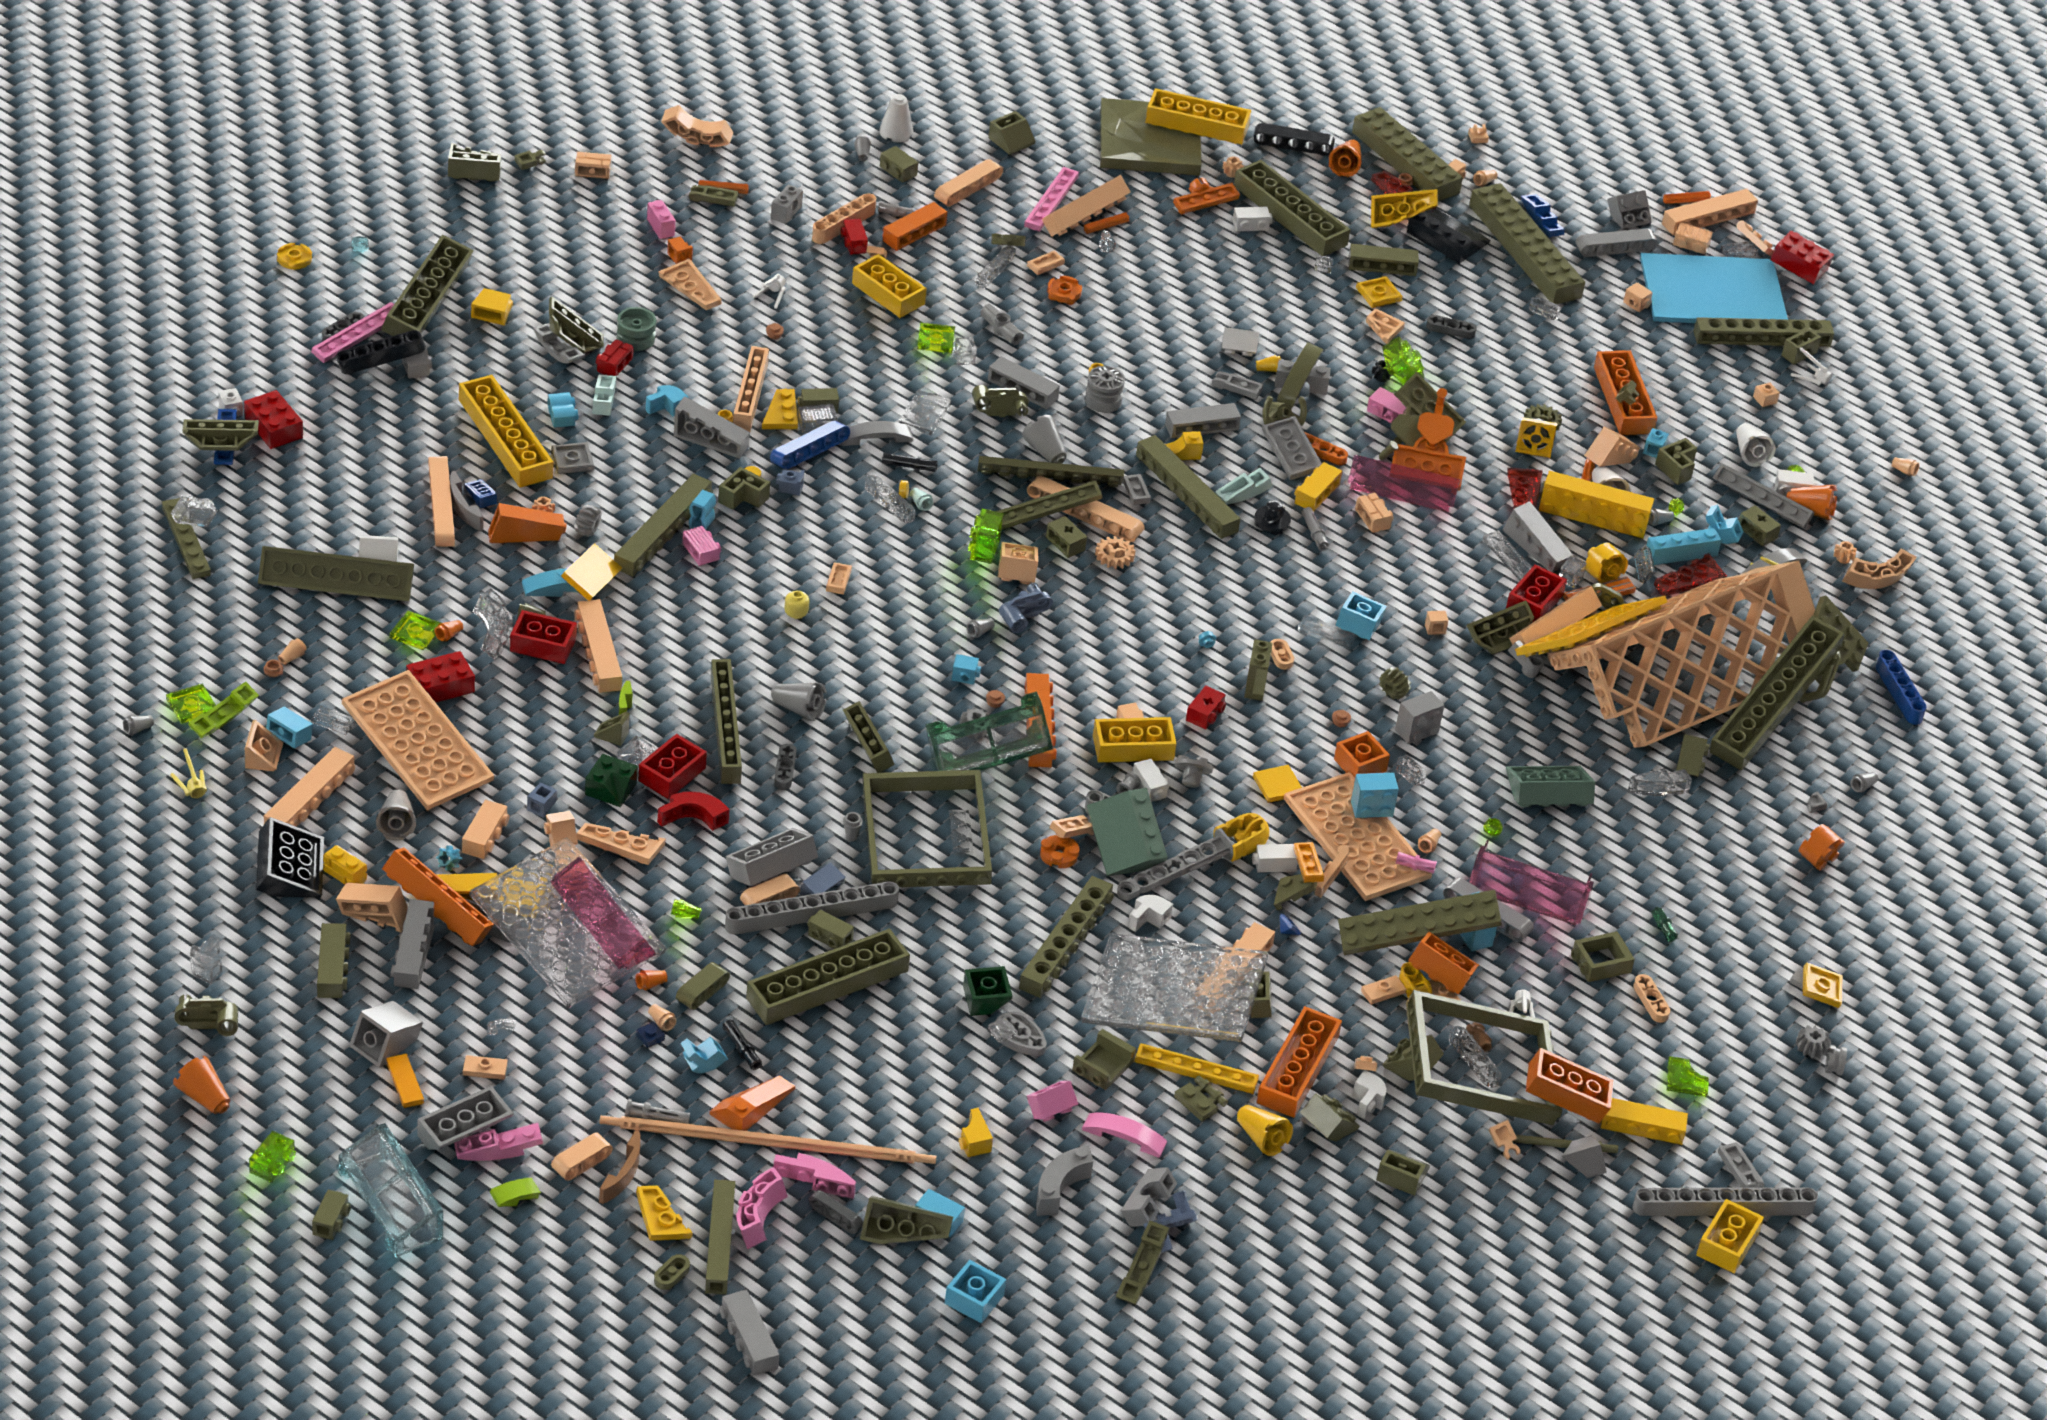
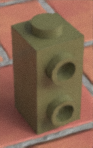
M837 388L801 389V396H798V407H801L802 414L838 413L839 396Z
M819 910L815 916L812 915L808 920V935L835 949L853 941L854 926L822 910Z
M327 1190L312 1220V1235L333 1240L336 1233L341 1232L343 1219L348 1217L351 1210L348 1194Z

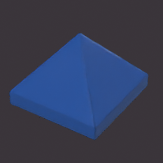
M1284 914L1280 915L1281 934H1301V931L1290 918Z

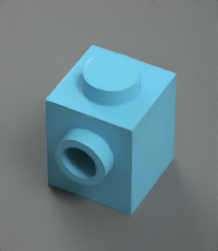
M1652 428L1646 439L1643 454L1657 458L1659 448L1667 444L1669 433Z
M956 654L952 681L974 684L976 677L979 678L981 673V666H978L979 658Z

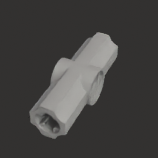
M990 303L986 304L981 310L980 315L994 327L996 335L1004 336L1014 346L1019 344L1024 338V334L1010 322L1011 318L1007 313H1001Z

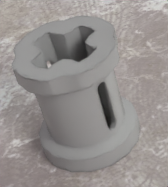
M1129 772L1125 775L1123 782L1117 784L1116 790L1119 794L1128 790H1134V788L1140 786L1141 780L1136 774Z

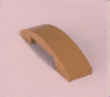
M635 1130L627 1143V1160L617 1177L608 1174L600 1187L599 1203L604 1204L615 1198L633 1179L640 1159L641 1140L639 1131Z

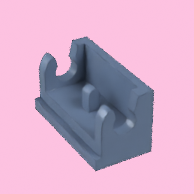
M830 862L802 881L799 894L804 896L826 892L835 885L839 886L840 882L845 880V876Z

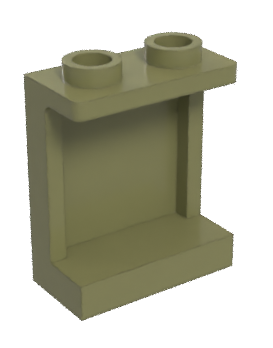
M1254 639L1244 698L1263 701L1272 642Z
M1102 1028L1098 1032L1097 1041L1082 1056L1076 1055L1074 1057L1072 1071L1107 1090L1134 1062L1136 1048Z

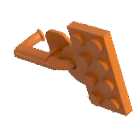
M1438 389L1434 413L1425 412L1419 417L1417 429L1423 437H1420L1415 442L1414 447L1398 444V450L1394 451L1389 477L1460 491L1466 457L1449 454L1448 446L1444 441L1452 436L1454 428L1453 419L1442 415L1445 397L1447 396L1446 389Z

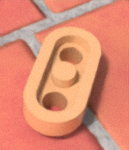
M1273 639L1271 641L1273 643L1271 656L1275 665L1282 670L1292 668L1294 656L1288 643L1283 639Z

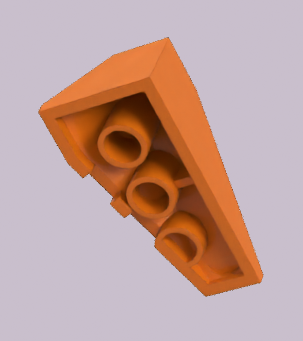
M777 1076L722 1100L709 1111V1114L731 1129L747 1131L795 1089V1085L783 1077Z

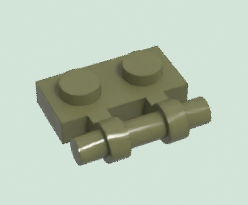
M1197 1076L1194 1082L1198 1086L1195 1087L1189 1082L1176 1090L1174 1097L1203 1122L1217 1113L1218 1107L1216 1104L1219 1103L1222 1107H1225L1228 1104V1100L1224 1098V1094L1220 1090H1215L1211 1086V1082L1203 1079L1201 1076ZM1206 1092V1093H1208L1211 1097L1207 1098L1203 1093Z

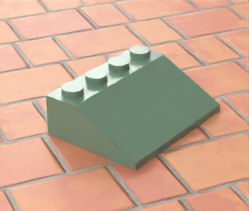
M1581 765L1506 766L1514 800L1522 807H1531V805L1539 804L1541 807H1549L1550 804H1557L1561 807H1567L1569 804H1576L1577 806L1594 804L1595 781Z
M1147 788L1128 790L1087 805V811L1107 877L1145 871L1167 860L1168 856Z

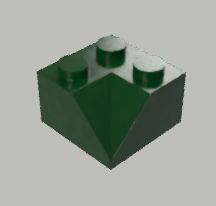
M602 753L585 778V795L621 807L638 782V766Z
M1005 966L965 969L963 989L970 1016L992 1014L1012 999L1013 995Z

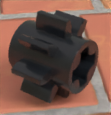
M1385 360L1376 362L1375 366H1372L1374 379L1379 382L1390 380V377L1394 374V369L1391 368L1392 364Z

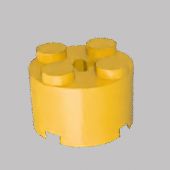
M1610 543L1592 547L1587 553L1585 570L1599 583L1618 579L1621 573L1624 575L1627 570V558Z

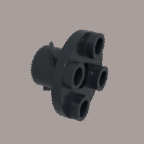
M1270 500L1266 506L1260 507L1255 512L1254 524L1256 527L1271 532L1273 535H1279L1281 531L1286 530L1290 526L1291 516L1280 501Z

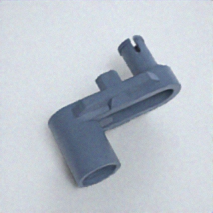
M1037 583L1028 585L1027 591L1029 594L1026 590L1021 591L1018 597L1003 603L999 608V614L1013 633H1020L1025 630L1028 625L1026 618L1034 617L1041 612L1047 611L1053 604L1049 594L1042 592Z
M1181 1191L1172 1194L1177 1208L1171 1210L1172 1216L1166 1217L1165 1213L1156 1216L1157 1220L1153 1222L1170 1229L1198 1221L1195 1210L1189 1207L1186 1192ZM1169 1234L1161 1253L1173 1249Z

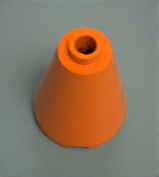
M1348 140L1331 151L1329 167L1337 176L1351 177L1359 171L1361 167V147L1356 140Z
M1831 484L1792 488L1790 492H1787L1786 497L1812 510L1815 516L1832 520L1831 516H1834L1837 496H1834L1837 486Z
M202 1056L203 1059L201 1060L196 1057L179 1070L180 1077L178 1080L174 1078L173 1084L177 1089L212 1113L222 1114L230 1107V1098L210 1060L206 1056Z

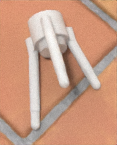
M776 274L773 278L762 284L764 288L758 291L754 298L760 296L767 289L773 292L779 291L774 308L777 309L781 297L786 290L784 287L786 284L785 278L780 274Z
M1801 347L1800 351L1819 367L1817 369L1807 363V367L1816 372L1814 375L1816 379L1791 373V376L1813 382L1819 386L1821 383L1827 385L1832 377V373Z
M1518 990L1515 993V999L1511 1000L1509 1012L1513 1013L1515 1007L1523 1011V1013H1527V1009H1529L1530 1017L1535 1018L1530 992Z

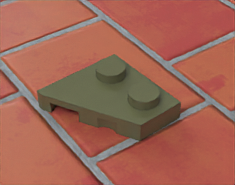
M1302 874L1280 878L1274 901L1276 910L1282 909L1284 902L1290 899L1295 902L1302 896L1316 890L1317 882L1304 883Z

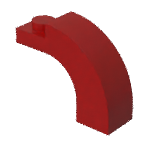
M681 792L671 795L670 803L658 808L657 822L663 827L680 818L693 817L702 820L713 831L729 823L730 809L722 801L709 794Z

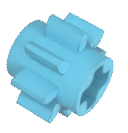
M448 845L446 849L440 848V853L436 857L440 863L438 866L445 867L446 871H451L452 867L459 868L458 863L463 859L459 854L460 849L453 850V846Z

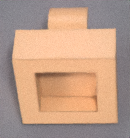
M1474 124L1473 128H1469L1468 134L1472 143H1488L1489 136L1485 124L1482 125V128H1478L1476 124Z

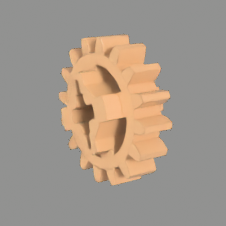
M1108 536L1106 540L1101 539L1100 543H1097L1095 555L1097 556L1096 560H1101V565L1107 564V568L1113 566L1114 569L1120 566L1123 569L1124 565L1130 566V562H1134L1136 550H1134V545H1130L1129 540L1123 541V537L1117 539L1116 536L1111 539Z

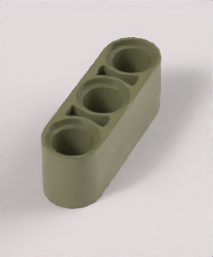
M711 962L679 988L676 993V999L690 1009L695 1010L726 985L730 978V973L716 963Z

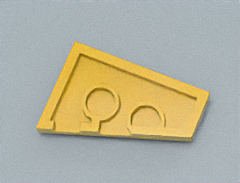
M776 389L763 420L762 429H798L795 389Z
M658 1185L637 1186L636 1195L650 1241L691 1239L692 1231L684 1226L681 1216L675 1214L670 1207V1201Z

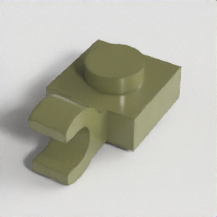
M538 150L535 153L526 151L514 155V160L520 169L524 170L537 166V163H546L545 158L542 157L546 153L543 150Z

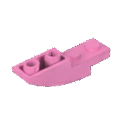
M534 1123L496 1134L495 1129L474 1134L455 1142L454 1146L458 1159L491 1161L524 1155L523 1149L543 1144L539 1124Z
M798 1153L797 1159L776 1154L773 1167L781 1177L813 1183L812 1190L815 1191L821 1190L824 1193L854 1199L856 1181L841 1169L826 1161L802 1153Z

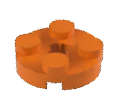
M1060 276V279L1056 280L1054 277L1048 283V298L1053 301L1066 303L1067 305H1073L1082 295V285L1080 286L1078 284L1079 281L1070 276Z
M1052 835L1041 841L1040 857L1049 866L1054 864L1058 865V868H1068L1077 862L1080 851L1079 845L1070 837L1060 838L1057 835Z

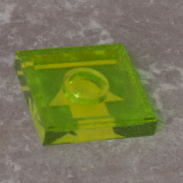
M920 323L917 349L952 353L955 326Z
M407 611L389 633V638L424 651L436 636L435 628L441 622Z
M203 683L166 694V700L181 724L192 721L201 713L205 714L216 706Z

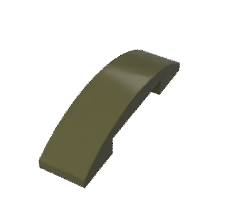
M1307 342L1278 395V402L1289 404L1293 408L1302 387L1323 352L1322 348Z
M1149 1220L1142 1235L1141 1244L1126 1278L1124 1277L1116 1298L1133 1305L1138 1303L1157 1264L1169 1232V1227Z

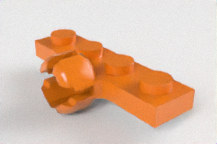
M1200 177L1190 183L1189 191L1191 194L1176 197L1173 203L1180 214H1185L1237 200L1240 194L1233 183L1211 187L1205 178Z

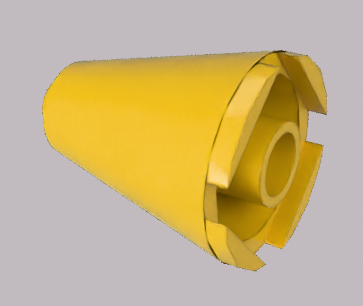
M1245 1105L1238 1110V1123L1262 1153L1267 1156H1274L1283 1150L1281 1147L1284 1143L1288 1144L1293 1134V1125L1287 1118L1251 1105Z

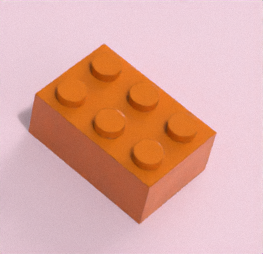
M1428 932L1420 941L1408 960L1415 969L1423 970L1430 979L1435 982L1439 981L1445 985L1449 992L1457 993L1458 995L1479 966V964L1431 932Z

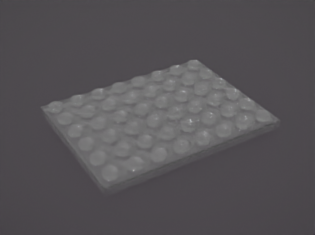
M568 837L470 890L469 895L568 1008L657 958L666 951V947Z
M1110 933L1081 1016L1082 1023L1242 1042L1268 959V951Z

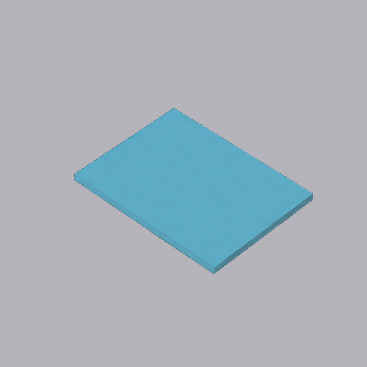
M1640 254L1646 288L1653 292L1650 308L1654 322L1695 323L1697 317L1788 319L1775 265L1770 259Z

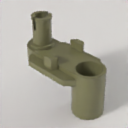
M977 385L972 390V397L976 408L980 412H985L987 416L1005 417L1015 415L1016 413L1019 416H1022L1021 413H1023V416H1026L1028 414V398L1025 393L1018 392L1016 388L988 389L985 385Z
M186 994V999H184V995L179 997V1005H177L174 1012L175 1021L179 1025L188 1026L190 1029H217L219 1034L227 1037L237 1032L238 1007L234 1003L225 1002L222 998H211L210 996L192 999L190 995Z

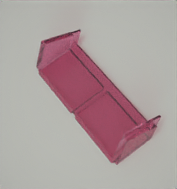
M1354 455L1348 479V483H1351L1350 489L1370 494L1376 493L1379 496L1449 512L1450 507H1454L1461 479L1359 455Z
M1489 840L1486 841L1485 846L1480 847L1469 883L1482 891L1495 890L1497 900L1517 907L1524 906L1527 910L1576 925V923L1581 924L1594 884L1591 881L1592 873H1590L1587 883L1488 852Z
M580 856L558 872L554 879L550 881L618 969L623 967L629 969L657 955Z

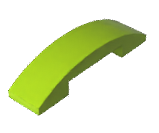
M245 681L234 689L230 696L205 714L201 713L190 721L188 725L200 738H204L234 719L256 700L259 694Z

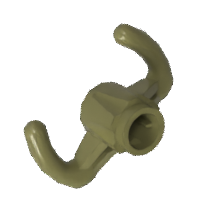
M1268 396L1263 406L1264 424L1296 416L1301 426L1304 425L1307 416L1305 398L1300 396L1298 399L1300 404V416L1298 417L1291 411L1289 404L1272 402L1273 397Z

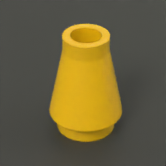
M1273 355L1256 361L1257 371L1277 372L1278 361L1281 358L1280 356Z

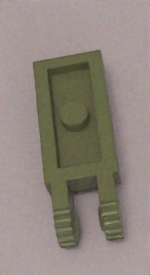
M693 185L688 197L695 202L705 201L735 207L739 192L706 185Z

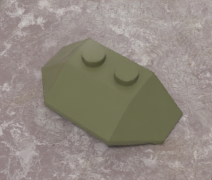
M551 296L549 298L550 330L572 347L578 348L583 354L604 346V334Z
M184 419L182 432L200 450L238 451L258 434L259 420Z
M1523 601L1467 624V627L1474 642L1494 655L1509 649L1512 646L1509 638L1530 625L1534 616L1527 601Z

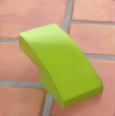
M630 681L624 683L620 692L619 715L627 712V708H632L633 693Z
M532 1178L510 1181L490 1190V1194L498 1207L517 1206L519 1200L538 1199L541 1193Z

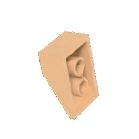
M1001 542L998 577L1004 581L1019 580L1022 584L1035 583L1038 567V547Z

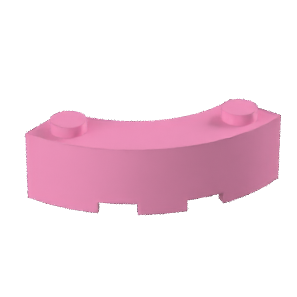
M774 1167L752 1181L753 1185L748 1191L743 1192L738 1202L739 1208L736 1217L747 1249L767 1240L763 1230L765 1218L776 1204L788 1197L783 1179Z

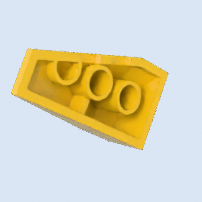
M1438 190L1372 195L1371 228L1389 227L1437 207Z

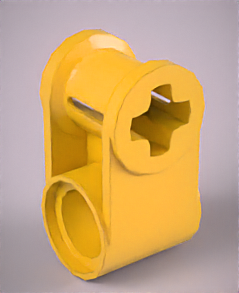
M1411 962L1404 963L1400 970L1399 979L1406 988L1407 997H1410L1413 990L1432 994L1431 984L1422 972L1415 969Z

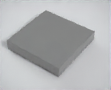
M588 442L551 446L558 474L594 471V463Z

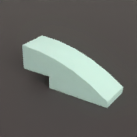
M598 375L592 414L610 416L617 376Z
M1258 468L1248 476L1245 473L1241 474L1215 491V493L1225 504L1245 501L1272 487L1271 478L1261 468Z

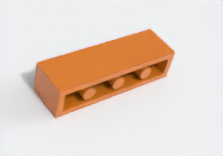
M932 202L885 226L882 241L897 251L946 226L948 211Z

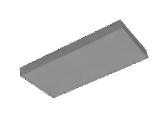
M1296 416L1262 426V430L1289 480L1313 474L1314 469L1322 464Z

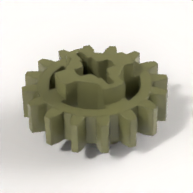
M1539 404L1536 407L1531 405L1530 409L1527 408L1526 412H1524L1523 418H1539L1546 422L1557 423L1556 430L1558 431L1562 423V415L1558 414V410H1552V406L1547 408L1546 404L1543 407Z

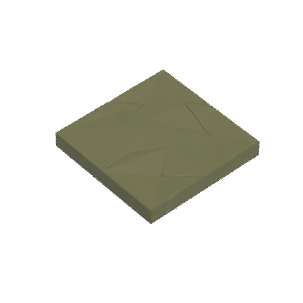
M1101 98L1100 168L1200 176V135L1145 123L1149 104L1147 101Z

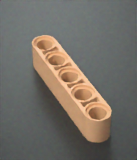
M987 159L939 186L935 191L934 197L947 207H950L998 180L1003 174V167L991 159Z
M869 193L863 194L813 224V242L824 244L840 235L843 220L860 218L862 222L873 216L876 209V196Z

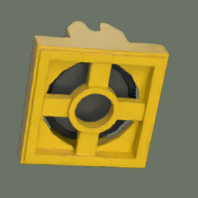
M1522 417L1515 452L1551 458L1557 423L1546 422L1539 418L1529 419Z

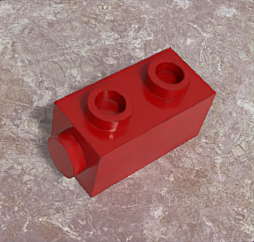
M861 219L843 220V227L840 228L841 237H844L845 248H848L850 255L867 253L868 238Z

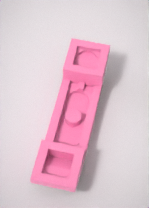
M1089 1113L1082 1126L1083 1131L1100 1137L1105 1132L1141 1145L1140 1151L1160 1158L1167 1144V1140L1151 1128L1132 1119L1115 1114Z

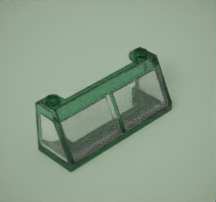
M1037 691L1024 695L1021 698L1022 706L951 727H947L942 721L925 724L931 757L937 771H982L1052 750L1053 746L1043 705Z

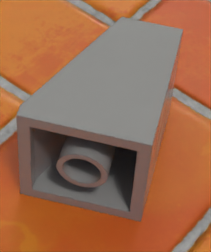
M394 1001L360 1012L349 1047L380 1068L386 1064V1058L398 1055L418 1039L423 1021Z

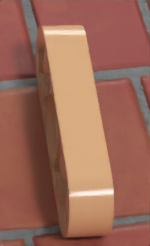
M1645 974L1636 976L1633 988L1649 1015L1656 1022H1666L1670 1015V1007L1654 981ZM1648 996H1653V997H1655L1657 1000L1651 1001V1000H1649L1647 997H1648Z

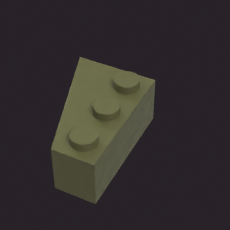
M451 143L448 157V177L454 179H482L490 182L500 180L501 154L484 150L476 152L472 151L471 147L466 146L463 149L456 147L455 143Z

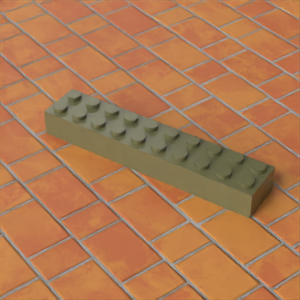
M1501 183L1472 190L1469 203L1470 208L1552 305L1582 298L1585 287L1583 278Z
M1812 615L1712 738L1710 753L1742 771L1842 647L1845 633Z

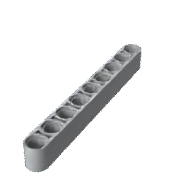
M882 882L733 907L726 912L725 930L729 934H742L807 923L812 915L815 916L819 910L834 917H842L894 908L898 903L899 886L894 882Z
M1807 1187L1640 1188L1636 1192L1632 1209L1640 1216H1716L1724 1201L1728 1199L1762 1216L1810 1215L1814 1211L1818 1194L1814 1189Z

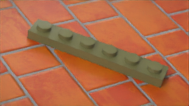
M1092 481L992 512V517L999 531L1102 499V494L1097 482Z
M181 499L162 501L163 511L192 579L211 576V569Z

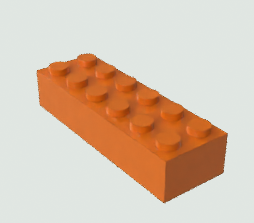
M1631 350L1597 351L1594 370L1619 434H1650L1652 428L1655 429L1657 415ZM1633 380L1637 384L1635 389L1639 396L1635 398L1636 401L1632 405L1625 401L1620 403L1615 399L1623 386Z
M1304 1006L1259 1086L1256 1103L1295 1118L1339 1038L1342 1020Z

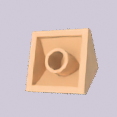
M257 720L252 721L246 742L245 768L275 771L283 742Z

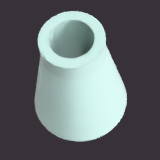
M913 488L910 491V496L919 510L927 511L932 508L933 498L931 495L918 488Z

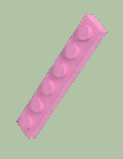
M1066 167L1061 169L1025 220L1024 227L1039 232L1044 227L1042 218L1056 210L1077 180L1078 171Z
M390 302L312 347L311 352L321 362L325 363L334 358L340 351L349 349L382 329L385 318L394 303Z

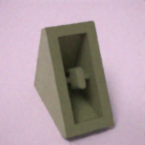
M628 711L602 722L594 733L595 738L621 746L629 734L630 714Z

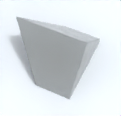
M1592 1135L1572 1141L1561 1156L1584 1174L1586 1179L1606 1173L1601 1144Z

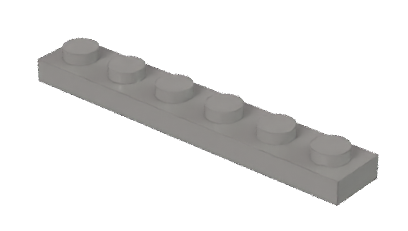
M1721 463L1713 476L1715 481L1803 528H1806L1814 515L1812 510Z

